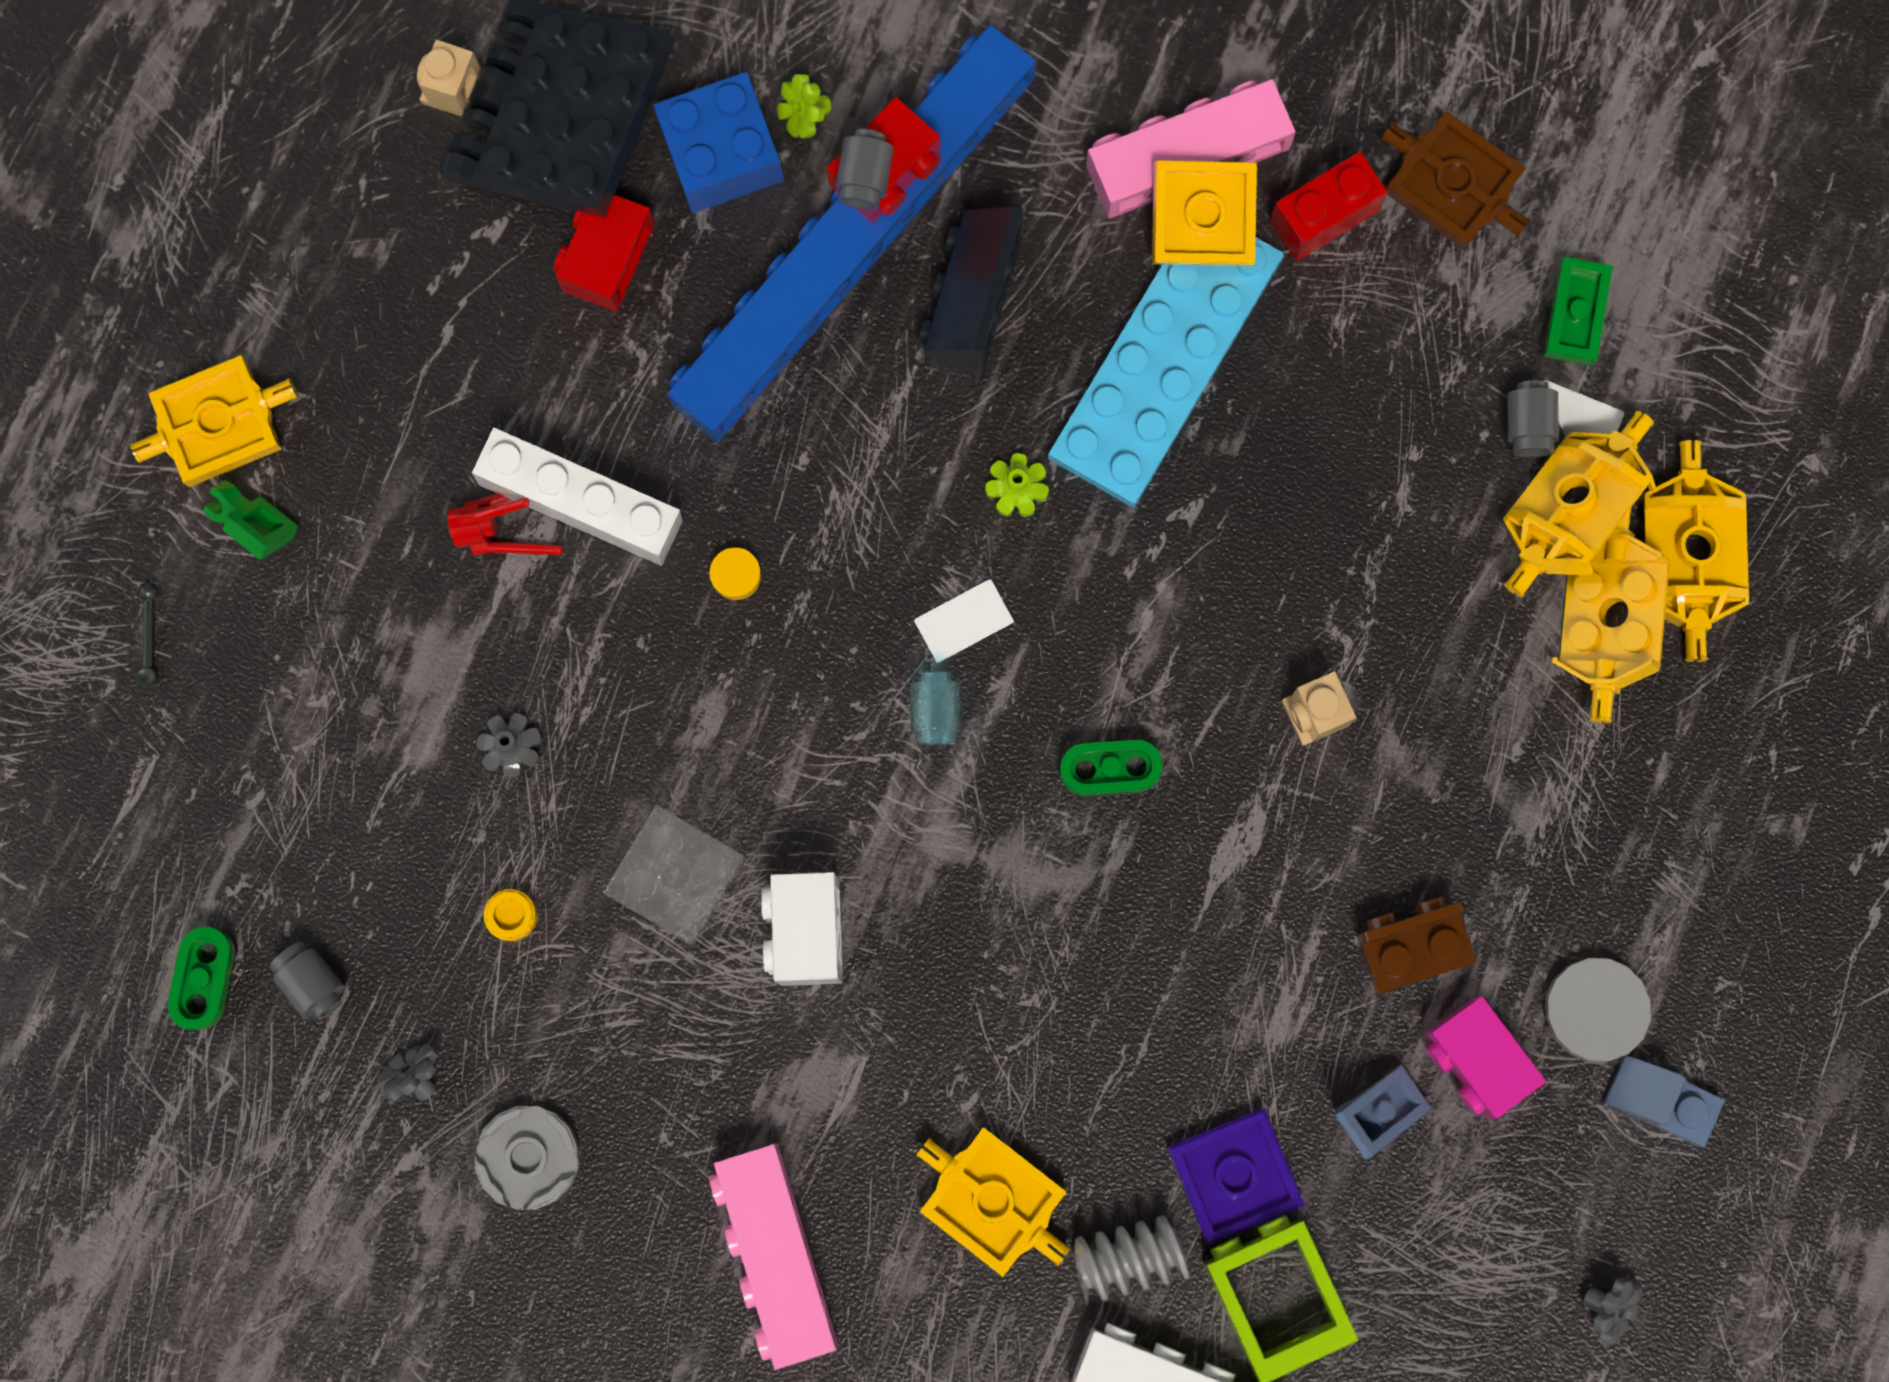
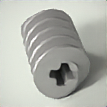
M1163 1215L1157 1216L1154 1233L1150 1231L1144 1221H1138L1135 1224L1133 1239L1123 1226L1116 1227L1114 1244H1111L1102 1231L1095 1234L1094 1249L1088 1246L1083 1237L1080 1236L1075 1239L1073 1257L1086 1305H1088L1091 1288L1097 1291L1103 1301L1109 1300L1110 1283H1115L1124 1296L1129 1295L1130 1278L1133 1277L1137 1279L1144 1290H1148L1150 1288L1152 1272H1156L1164 1285L1170 1284L1171 1267L1176 1266L1185 1280L1189 1279L1186 1258L1178 1232Z

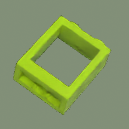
M1287 1215L1280 1216L1259 1226L1258 1229L1261 1236L1242 1244L1240 1238L1235 1237L1213 1247L1210 1251L1214 1258L1203 1262L1258 1382H1270L1358 1341L1357 1335L1304 1221L1296 1219L1290 1222ZM1295 1240L1332 1321L1262 1353L1225 1272Z

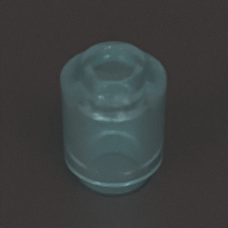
M950 672L920 673V682L910 683L911 732L916 733V745L957 744V732L962 731L961 682L951 681Z

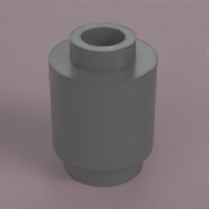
M858 129L855 132V136L844 138L835 188L840 191L838 198L840 203L853 208L875 210L879 208L880 199L886 197L894 147L885 142L886 136L883 133L869 129Z
M1530 380L1517 384V390L1507 394L1508 443L1513 445V454L1515 456L1535 458L1554 454V443L1559 441V393L1554 389L1548 388V383L1545 381Z
M297 942L281 952L270 963L269 968L275 974L272 979L302 1019L314 1016L317 1020H321L342 1004L343 1000L339 995L343 992L345 986L315 948L308 949L304 942Z

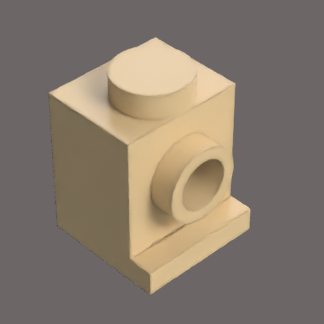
M436 40L432 51L423 56L418 67L417 81L422 90L420 102L458 116H462L465 108H471L472 103L468 99L481 69L474 53Z
M1335 671L1298 687L1291 696L1281 700L1302 747L1348 727L1357 718Z

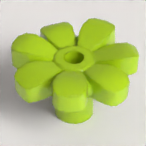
M796 74L792 78V82H783L781 95L787 102L777 105V114L780 120L789 119L786 128L793 137L811 138L816 133L815 122H822L825 115L830 113L831 101L828 96L820 95V89L816 83L810 84L808 75Z
M1015 453L1011 457L1010 466L998 460L990 468L991 475L997 480L988 481L985 485V492L989 498L1000 497L996 508L997 512L1001 515L1009 516L1014 508L1017 507L1022 517H1028L1035 512L1033 500L1038 502L1046 501L1049 495V487L1043 483H1038L1045 479L1046 470L1041 463H1035L1027 467L1026 455Z

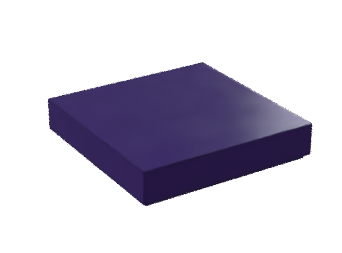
M1264 1108L1167 1147L1207 1246L1305 1207Z

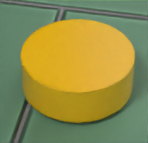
M728 548L721 551L713 559L710 566V579L715 590L724 598L742 600L751 596L759 587L761 569L758 561L749 551L742 548Z
M514 889L497 892L488 900L484 909V922L487 929L492 935L505 941L524 939L534 930L538 919L537 907L534 901L527 894Z

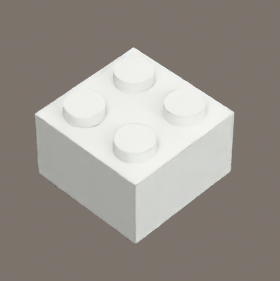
M834 872L771 875V888H762L763 920H767V923H772L773 940L763 942L764 971L768 972L769 975H774V982L781 986L843 983L840 882Z

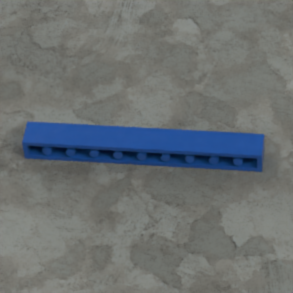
M989 25L980 37L974 34L964 43L958 53V59L960 60L948 73L942 70L934 77L926 90L928 96L917 109L913 106L909 107L911 111L940 135L941 154L939 157H941V161L935 171L924 181L917 178L904 191L907 193V196L901 206L888 217L882 214L874 224L855 208L840 203L838 201L839 194L835 191L830 201L833 205L821 218L814 216L807 222L799 234V244L789 255L782 253L773 261L766 273L768 279L757 292L749 290L739 300L734 309L736 316L724 329L717 327L709 334L701 347L703 353L692 366L689 364L683 365L672 377L669 383L671 390L667 393L672 407L717 444L1035 80L1036 60L992 25Z

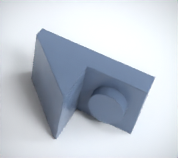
M1625 1055L1603 1103L1699 1148H1705L1725 1100L1687 1083V1078L1683 1075Z
M1401 1065L1387 1073L1359 1096L1334 1110L1336 1117L1365 1160H1367L1432 1108Z

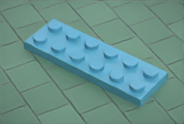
M1256 238L1255 265L1251 267L1162 265L1049 452L1048 460L1130 507L1135 508L1281 263L1285 253Z

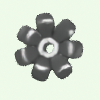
M514 713L508 724L499 715L488 720V727L492 734H480L477 739V748L481 751L489 752L482 760L483 765L489 771L494 772L502 765L503 774L507 778H517L522 773L520 763L533 768L539 762V754L531 749V747L540 745L542 735L537 728L525 730L529 722L528 718L524 715Z
M430 1044L418 1045L409 1049L405 1054V1058L397 1053L388 1065L390 1070L380 1073L377 1078V1085L383 1090V1095L389 1101L395 1102L403 1094L407 1096L413 1093L420 1101H424L433 1095L436 1086L429 1079L433 1077L437 1070L432 1061L438 1054Z
M1621 1277L1615 1281L1612 1292L1607 1294L1594 1287L1588 1290L1584 1298V1306L1599 1313L1594 1319L1593 1327L1601 1332L1600 1341L1613 1346L1628 1329L1629 1324L1627 1320L1636 1321L1639 1309L1638 1302L1642 1298V1287Z

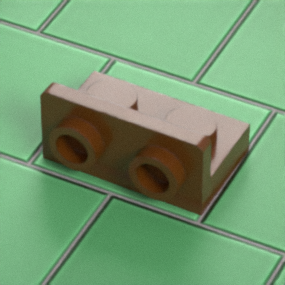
M1445 896L1415 905L1418 915L1402 921L1398 920L1396 912L1366 921L1369 931L1356 937L1376 995L1477 963L1460 914L1464 912L1462 902L1447 905Z

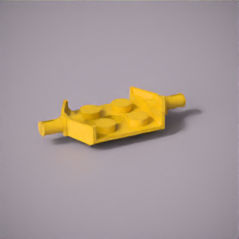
M1636 411L1621 433L1616 430L1611 434L1569 433L1509 510L1503 521L1521 552L1519 557L1522 562L1504 584L1511 593H1516L1518 597H1523L1538 574L1542 575L1543 572L1546 574L1591 575L1593 573L1590 561L1647 486L1652 492L1656 490L1653 476L1637 452V444L1649 428L1654 425V421L1647 414L1644 413L1642 415L1641 411ZM1585 487L1589 489L1587 497L1579 503L1568 504L1563 501L1566 492L1572 488Z
M1691 440L1679 442L1681 470L1678 472V476L1657 486L1654 492L1647 491L1638 499V504H1643L1644 543L1670 559L1665 620L1678 627H1682V631L1685 632L1686 662H1693L1694 660L1695 662L1707 661L1706 631L1712 628L1713 623L1749 604L1746 494L1708 475L1707 469L1701 468L1702 442L1699 440H1694L1692 443ZM1689 535L1703 536L1709 542L1711 551L1708 559L1697 560L1689 555L1685 546Z
M1631 508L1590 561L1593 573L1591 575H1568L1560 659L1558 657L1552 658L1554 664L1591 685L1590 690L1593 694L1589 721L1596 723H1612L1614 694H1620L1621 688L1658 672L1661 665L1670 559L1663 553L1636 539L1635 534L1629 531ZM1615 603H1626L1628 606V617L1625 622L1618 627H1608L1605 619L1607 610Z

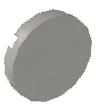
M1587 958L1566 966L1552 980L1545 996V1012L1549 1024L1547 1026L1552 1038L1567 1053L1585 1061H1612L1629 1054L1644 1039L1651 1022V1001L1643 982L1629 967L1611 959Z
M516 1106L496 1115L482 1130L475 1155V1171L482 1188L497 1203L516 1210H536L558 1201L572 1186L580 1167V1146L572 1127L558 1113L540 1106Z

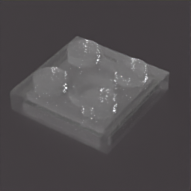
M655 805L603 893L693 946L744 862L745 857L662 807Z

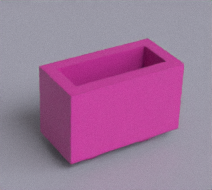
M1483 996L1472 998L1424 1034L1431 1044L1426 1048L1427 1054L1442 1073L1446 1074L1448 1071L1453 1073L1462 1085V1088L1457 1091L1459 1097L1476 1117L1482 1113L1486 1119H1497L1546 1083V1080Z

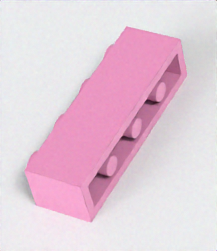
M1273 79L1258 84L1257 81H1248L1234 88L1229 96L1214 102H1212L1211 98L1201 99L1189 105L1184 110V113L1166 119L1165 116H1157L1147 120L1139 126L1138 131L1121 137L1119 133H1114L1102 137L1093 144V148L1088 149L1086 167L1108 219L1153 202L1154 163L1157 160L1256 163L1290 150L1296 132Z
M778 1143L714 1163L717 1174L709 1176L710 1186L717 1206L726 1204L732 1225L724 1227L725 1237L732 1257L741 1255L747 1276L739 1278V1283L747 1308H757L762 1327L754 1329L762 1359L771 1358L774 1369L777 1370L836 1351L839 1345Z

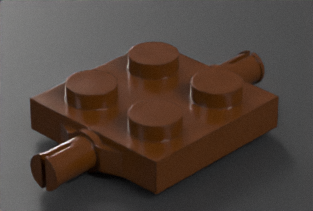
M1447 111L1443 113L1431 130L1419 136L1418 139L1397 126L1395 122L1390 125L1389 129L1382 136V141H1385L1404 155L1401 169L1386 188L1387 195L1463 250L1467 248L1482 228L1491 224L1493 220L1516 235L1517 238L1530 222V219H1527L1506 204L1511 189L1523 175L1526 168Z

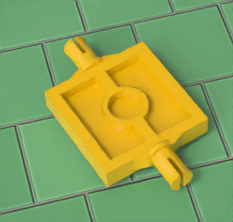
M240 355L148 393L157 415L158 433L135 443L132 442L130 447L134 451L133 455L138 463L167 452L175 461L183 483L191 487L281 450L282 448L272 426L271 408L297 399L298 395L290 378L262 390L255 383L247 360Z
M984 1127L970 1146L955 1155V1157L938 1146L931 1138L926 1141L924 1146L937 1155L939 1160L923 1148L920 1149L916 1156L920 1157L941 1175L935 1192L920 1210L923 1215L1002 1277H1004L1016 1259L1032 1247H1035L1048 1257L1056 1266L1062 1262L1063 1258L1047 1245L1051 1244L1065 1256L1071 1247L1061 1242L1047 1231L1046 1228L1052 1211L1067 1193L1064 1189Z

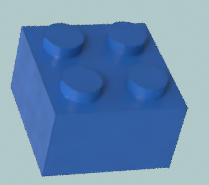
M747 72L653 104L692 214L784 182L778 154Z

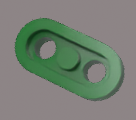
M1143 740L1082 743L1070 748L1063 756L1060 765V777L1064 786L1070 792L1079 796L1141 793L1151 789L1157 783L1162 773L1163 762L1159 751L1152 744ZM1132 759L1141 760L1146 768L1145 773L1141 776H1132L1127 771V762ZM1083 762L1091 764L1094 767L1095 775L1089 780L1080 779L1075 772L1078 764Z
M211 927L193 929L184 936L179 945L167 1007L171 1019L184 1029H208L215 1025L223 1014L235 959V947L231 938L219 929ZM213 944L216 947L217 956L211 963H206L202 956L203 950L206 946ZM198 995H202L206 999V1008L200 1014H196L192 1009V1002Z

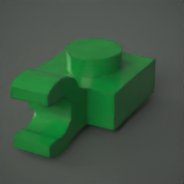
M225 480L210 489V493L217 499L204 507L203 511L214 522L225 523L222 530L259 560L264 559L294 539L298 525L261 496L250 502L232 483Z

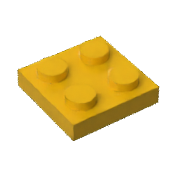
M1157 160L1154 163L1152 264L1249 267L1255 265L1257 163Z

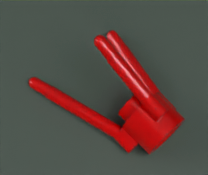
M495 493L479 500L465 502L462 507L448 510V526L456 548L470 546L474 556L490 552L532 555H560L563 553V548L560 545L489 541V537L497 535L495 517L528 507L530 504L528 498L508 501L510 500L509 498Z

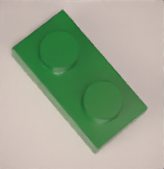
M1569 257L1562 258L1559 263L1543 357L1593 366L1597 362L1613 266Z

